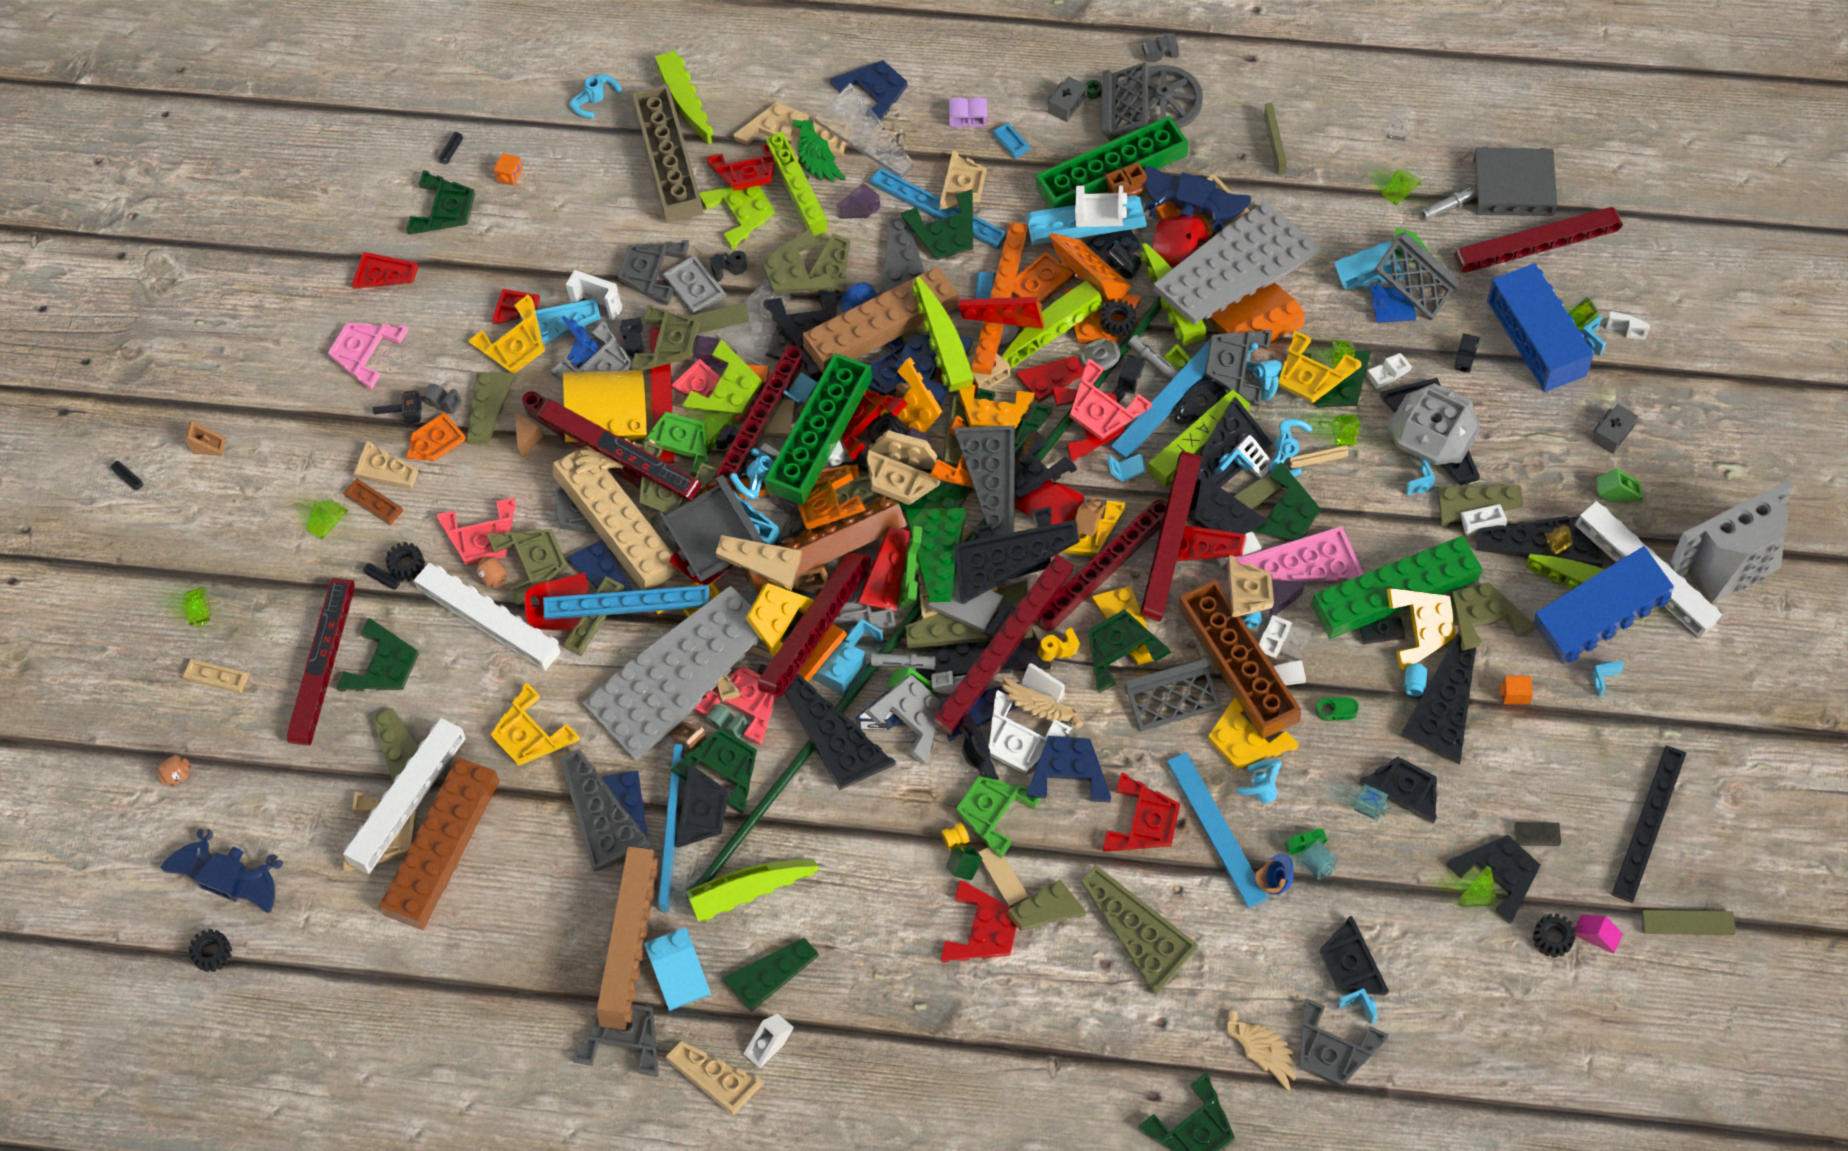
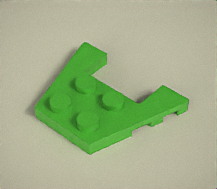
M665 412L653 427L651 433L641 442L644 445L645 441L652 439L656 445L663 447V450L695 458L690 476L696 477L701 463L708 465L705 422Z
M919 526L913 527V539L910 538L908 553L905 556L898 599V608L907 609L917 597L918 581L915 580V574H918L919 562H916V556L922 536V527Z
M978 776L956 808V813L999 858H1002L1010 847L1012 840L996 832L994 829L1015 799L1035 810L1042 798L1027 797L1028 788L1026 786H1013L1005 784V781Z

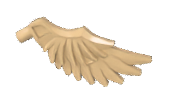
M647 440L648 442L655 444L654 440ZM633 442L635 446L644 450V445ZM588 446L587 450H581L580 452L584 457L575 461V465H581L575 471L577 475L597 468L605 470L624 467Z
M1006 677L1003 678L1005 684L1002 689L1010 693L1007 698L1015 701V706L1023 707V711H1031V715H1038L1039 718L1045 717L1046 720L1051 719L1050 721L1057 719L1059 721H1072L1076 728H1080L1083 725L1079 718V712L1074 707L1060 704L1048 694L1040 693L1030 687L1027 689Z
M1229 1011L1226 1027L1228 1036L1233 1037L1243 1046L1247 1059L1258 1064L1265 1073L1269 1070L1286 1091H1289L1290 1084L1287 1076L1293 1081L1296 1079L1289 1065L1295 1067L1297 1063L1290 1057L1293 1055V1051L1285 1048L1288 1043L1279 1040L1281 1035L1274 1034V1030H1266L1265 1025L1260 1026L1257 1024L1250 1026V1024L1237 1022V1012Z

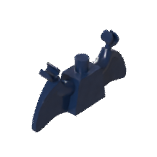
M1150 165L1145 168L1147 175L1145 187L1153 201L1145 204L1144 212L1151 210L1149 217L1155 215L1157 206H1161L1165 202H1176V208L1181 209L1179 216H1192V213L1202 215L1204 211L1212 216L1213 222L1212 235L1215 236V231H1222L1224 229L1223 222L1238 216L1251 202L1250 195L1230 194L1219 188L1216 189L1217 182L1185 172H1182L1181 176H1171L1160 172Z
M199 829L197 836L201 839L200 842H194L180 848L161 865L163 872L186 875L194 880L198 887L233 902H236L237 898L251 901L264 912L270 913L275 900V883L268 870L271 868H281L283 861L277 860L273 864L278 856L272 854L267 857L265 865L262 864L255 869H246L244 864L240 862L244 854L242 850L232 847L227 856L218 852L212 855L209 852V843L207 841L212 839L213 832L208 829L207 836L203 837V830Z

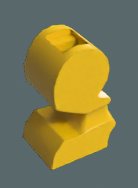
M1072 627L1067 629L1062 641L1054 635H1048L1043 638L1038 649V656L1044 661H1051L1055 656L1061 659L1063 657L1071 658L1072 655L1076 654L1080 643Z

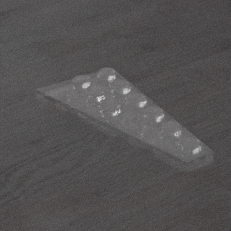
M851 83L815 117L816 124L902 179L913 168V161L902 147L897 145L894 137L886 131L883 123L872 109L867 107L863 102V98L860 94L856 93Z
M766 277L745 301L748 306L749 322L721 328L716 333V339L724 341L729 347L759 365H764L766 354L771 348V342L780 325L774 321L771 312L765 309L763 305L764 300L781 298L785 308L787 303H789L791 293L774 294L768 277Z

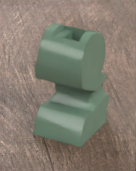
M715 704L705 717V720L716 729L722 728L738 739L748 727L744 715L737 714L734 718L727 708Z

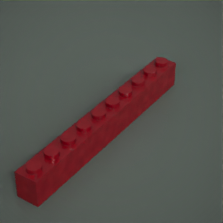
M1056 554L934 717L935 726L949 736L954 733L964 716L969 713L1072 575L1073 564Z

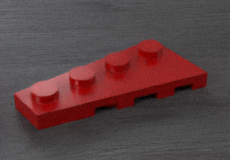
M1037 297L959 300L958 306L962 319L1039 329L1044 327Z
M1185 526L1177 561L1226 558L1229 555L1234 557L1242 556L1247 539L1246 534Z
M895 527L887 528L878 549L879 553L870 568L871 571L868 579L865 580L862 593L857 598V604L882 610L893 609V612H896L910 531Z

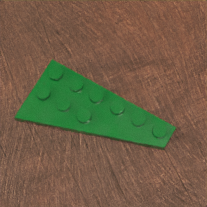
M965 508L905 509L911 533L914 526L922 527L921 544L917 556L930 602H951L957 569L954 544L961 543L966 510Z

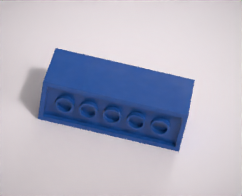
M1533 263L1494 278L1487 302L1542 390L1546 392L1587 376L1594 351L1584 340L1582 331L1578 330L1575 326L1572 316L1564 309L1562 300L1558 299L1555 295L1553 286L1546 281L1543 271Z
M1643 546L1535 613L1534 625L1562 664L1568 661L1570 664L1580 657L1579 654L1583 651L1590 652L1598 646L1597 643L1601 640L1608 641L1614 637L1617 630L1621 628L1625 630L1634 624L1633 621L1638 617L1641 619L1647 617L1652 613L1651 609L1656 606L1661 608L1670 601L1669 598L1672 596L1674 586L1647 548Z

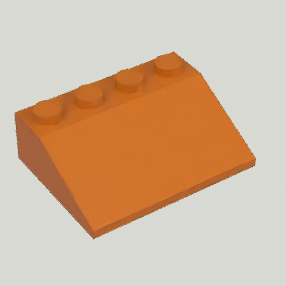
M1050 233V240L1056 255L1062 260L1061 264L1068 269H1072L1075 272L1074 275L1081 281L1087 280L1100 293L1102 301L1105 303L1109 301L1111 303L1112 299L1118 302V299L1124 298L1131 285L1080 239Z
M1272 283L1265 288L1257 289L1256 293L1250 296H1243L1241 301L1237 303H1230L1223 311L1217 310L1208 319L1218 334L1272 330L1271 341H1274L1302 328L1305 313L1292 296L1276 283Z

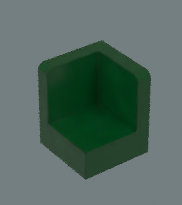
M956 844L946 867L954 877L973 880L982 857L975 848Z

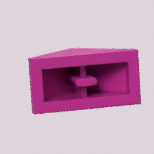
M1581 914L1574 933L1577 937L1613 954L1623 935L1607 916Z

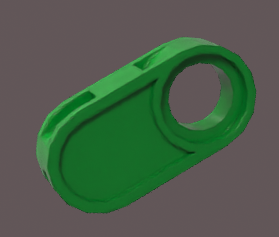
M1350 697L1324 698L1318 702L1316 714L1323 721L1351 720L1357 716L1359 704ZM1324 705H1328L1332 708L1333 711L1329 714H1325L1321 711L1320 708Z
M1316 829L1287 839L1284 845L1287 853L1293 855L1322 846L1328 841L1324 829Z

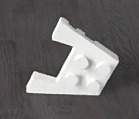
M997 690L988 744L990 757L1026 774L1039 762L1047 737H1066L1071 727L1055 720L1046 737H1043L1006 718L1014 701L1008 699V695Z

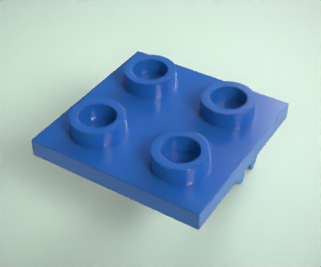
M1377 282L1376 286H1373V283L1369 284V290L1372 292L1373 298L1371 304L1375 310L1377 323L1416 320L1414 305L1394 287L1383 288L1379 282Z
M564 315L561 318L576 336L567 359L570 361L574 358L570 363L580 367L598 352L597 348L599 346L592 338L590 339L587 336L589 333L582 325H579L573 318L569 320Z

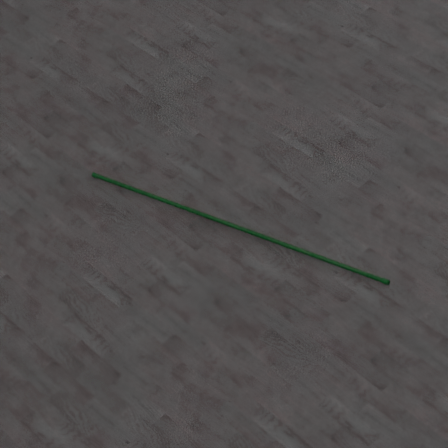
M1161 296L1155 300L1133 328V331L1119 346V360L1114 366L1100 374L1093 384L1096 388L1099 389L1131 348L1128 345L1130 339L1134 335L1139 337L1162 309ZM1072 407L1047 437V444L1035 452L1034 456L1040 462L1073 422V419L1069 417ZM985 517L977 527L987 524ZM972 532L965 542L977 540L978 538ZM921 600L916 603L878 653L890 654L906 634V626L914 623L922 614ZM871 662L867 665L834 707L839 713L845 712L880 666H871ZM810 739L690 889L713 880L815 750Z

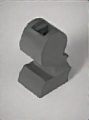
M1166 33L1162 37H1157L1156 41L1148 40L1141 47L1148 62L1160 61L1166 51H1169L1171 57H1179V46L1174 33Z
M429 384L421 396L424 403L432 407L436 406L438 410H444L447 414H454L462 402L456 389H451L447 393L437 384Z

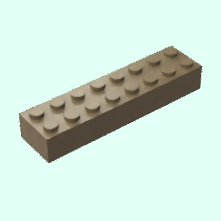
M669 85L632 93L666 223L703 215L701 198Z

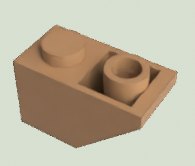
M1096 498L1086 499L1078 508L1075 520L1078 523L1079 533L1093 537L1097 532L1106 504L1101 503V500Z

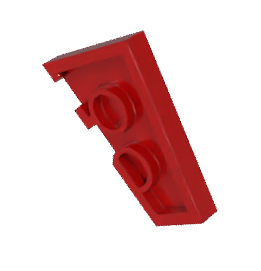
M363 252L351 286L353 289L413 283L419 265L416 262Z
M1076 356L1015 372V376L1029 392L1035 393L1034 398L1040 403L1053 395V387L1064 388L1082 377L1085 366Z

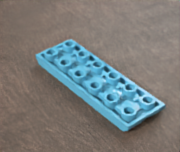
M1136 195L1127 196V204L1123 205L1127 207V218H1123V226L1076 227V205L1030 212L1026 218L1032 245L1051 242L1050 233L1080 238L1147 227L1140 197Z

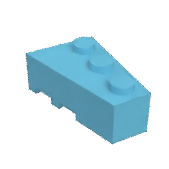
M1391 241L1379 243L1375 247L1361 250L1354 255L1343 257L1334 262L1345 290L1369 286V282L1380 280V283L1387 282L1374 269L1392 245ZM1391 262L1385 263L1382 267L1387 274H1392ZM1396 262L1397 273H1402L1399 262ZM1403 275L1397 276L1399 280L1405 279Z
M734 492L763 542L777 546L780 540L778 526L761 512L758 513L747 501H743Z

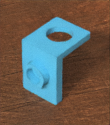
M1598 316L1582 331L1586 343L1599 356L1603 353L1606 344L1594 333L1600 326L1601 316Z
M800 373L790 391L784 390L783 393L798 403L803 404L810 397L818 383L805 374Z
M1236 449L1229 454H1224L1218 461L1220 465L1214 470V473L1218 474L1224 471L1232 460L1245 472L1252 469L1254 465Z
M1141 454L1122 462H1118L1112 456H1107L1110 473L1121 482L1146 472Z
M1422 459L1420 467L1424 477L1408 482L1406 488L1407 496L1414 493H1424L1428 489L1433 488L1435 476L1426 460Z
M861 619L856 627L853 626L849 630L848 637L846 638V642L854 646L864 633L882 642L883 633L882 630Z
M1606 661L1600 665H1595L1592 678L1598 697H1602L1606 688L1602 677L1621 674L1624 667L1623 661Z
M1365 989L1339 999V1009L1360 1001L1370 1023L1376 1022L1378 1017L1376 1012L1377 1006L1374 999L1368 997Z

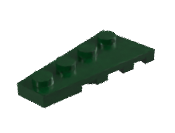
M802 938L722 979L747 1009L752 1012L819 957V953L805 938Z

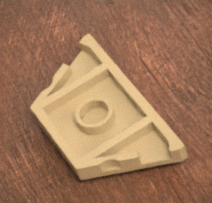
M952 151L940 200V209L959 206L955 194L970 189L973 191V203L980 202L987 168L974 163L969 158L965 160L958 156L957 151Z
M886 431L883 436L876 439L875 444L871 443L868 451L870 450L890 459L907 463L912 467L932 470L937 461V454L931 449L930 444L926 440L892 431Z
M870 450L867 453L872 491L910 505L940 484L941 480L929 477V473Z
M1229 555L1227 563L1232 617L1272 608L1274 598L1271 573L1258 569L1248 562L1246 565L1240 564L1235 561L1236 557Z

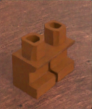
M1139 163L1125 167L1123 171L1120 169L1106 174L1108 193H1119V186H1123V193H1127V196L1136 195L1141 198V193L1146 192L1144 182L1147 181V175Z

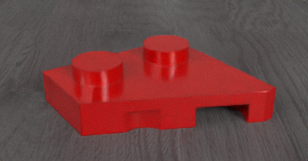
M502 289L492 317L493 324L521 319L520 313L514 305L526 295L533 299L535 310H537L540 296Z

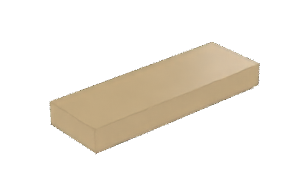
M190 659L182 677L187 681L242 694L249 674Z
M989 847L978 852L982 857V864L1008 906L1012 908L1028 899V894L1005 856L999 858Z

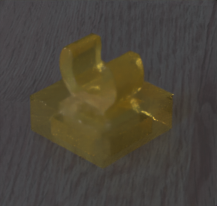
M1565 525L1554 528L1553 532L1545 534L1546 541L1550 543L1551 551L1555 554L1573 544L1570 529Z

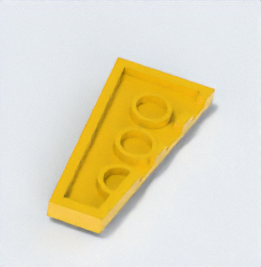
M1132 586L1092 596V602L1100 609L1105 620L1125 609L1147 629L1144 618L1140 616V608ZM1145 645L1129 653L1137 665L1154 661Z

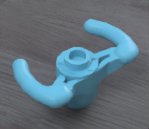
M600 74L597 77L591 76L584 82V90L570 101V107L579 116L593 119L595 114L581 109L579 105L588 101L592 103L602 101L604 98L603 85L605 82L611 84L617 93H621L623 90L620 83L613 77L605 74Z
M1252 343L1249 345L1245 370L1253 372L1254 377L1263 387L1261 398L1264 401H1268L1276 393L1283 366L1280 361L1275 359L1262 362L1249 360L1250 354L1258 348L1257 343Z
M1293 418L1284 419L1280 422V435L1276 438L1274 445L1276 454L1269 464V469L1272 473L1280 462L1284 463L1287 458L1295 456L1299 451V443L1292 437L1289 428L1297 426L1310 433L1313 428L1307 422ZM1300 468L1289 470L1294 477L1302 474Z
M752 448L751 454L758 458L746 470L747 476L750 479L749 489L742 484L736 473L730 474V479L737 490L749 499L758 497L761 483L774 463L767 454Z
M1278 758L1266 759L1248 765V772H1254L1263 768L1267 769L1253 774L1251 778L1253 787H1239L1237 793L1246 796L1256 794L1257 800H1260L1261 803L1274 801L1277 798L1276 793L1278 792L1275 786V779L1282 765L1281 760Z

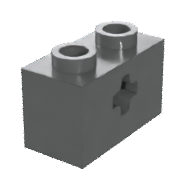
M1068 76L1064 82L1058 85L1054 95L1051 94L1047 100L1048 113L1068 122L1087 98V85Z
M1619 404L1613 410L1609 409L1603 418V423L1599 422L1593 430L1595 435L1592 442L1612 454L1615 453L1635 427L1638 415Z

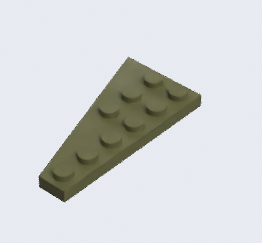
M1027 579L995 591V593L1003 596V601L992 621L1004 603H1011L1015 609L1028 593ZM941 613L906 626L907 648L993 640L988 638L984 632ZM1032 628L1025 638H1033Z
M1095 864L1081 880V883L1157 996L1194 954L1199 945Z

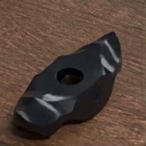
M1210 378L1200 381L1182 398L1174 417L1175 423L1183 424L1199 419L1225 396L1228 389ZM1203 396L1206 399V404L1203 406L1198 405L1196 397Z
M967 714L959 726V730L964 735L962 746L964 758L970 766L979 770L981 777L998 780L999 777L991 761L990 749L983 733L977 729L972 715Z

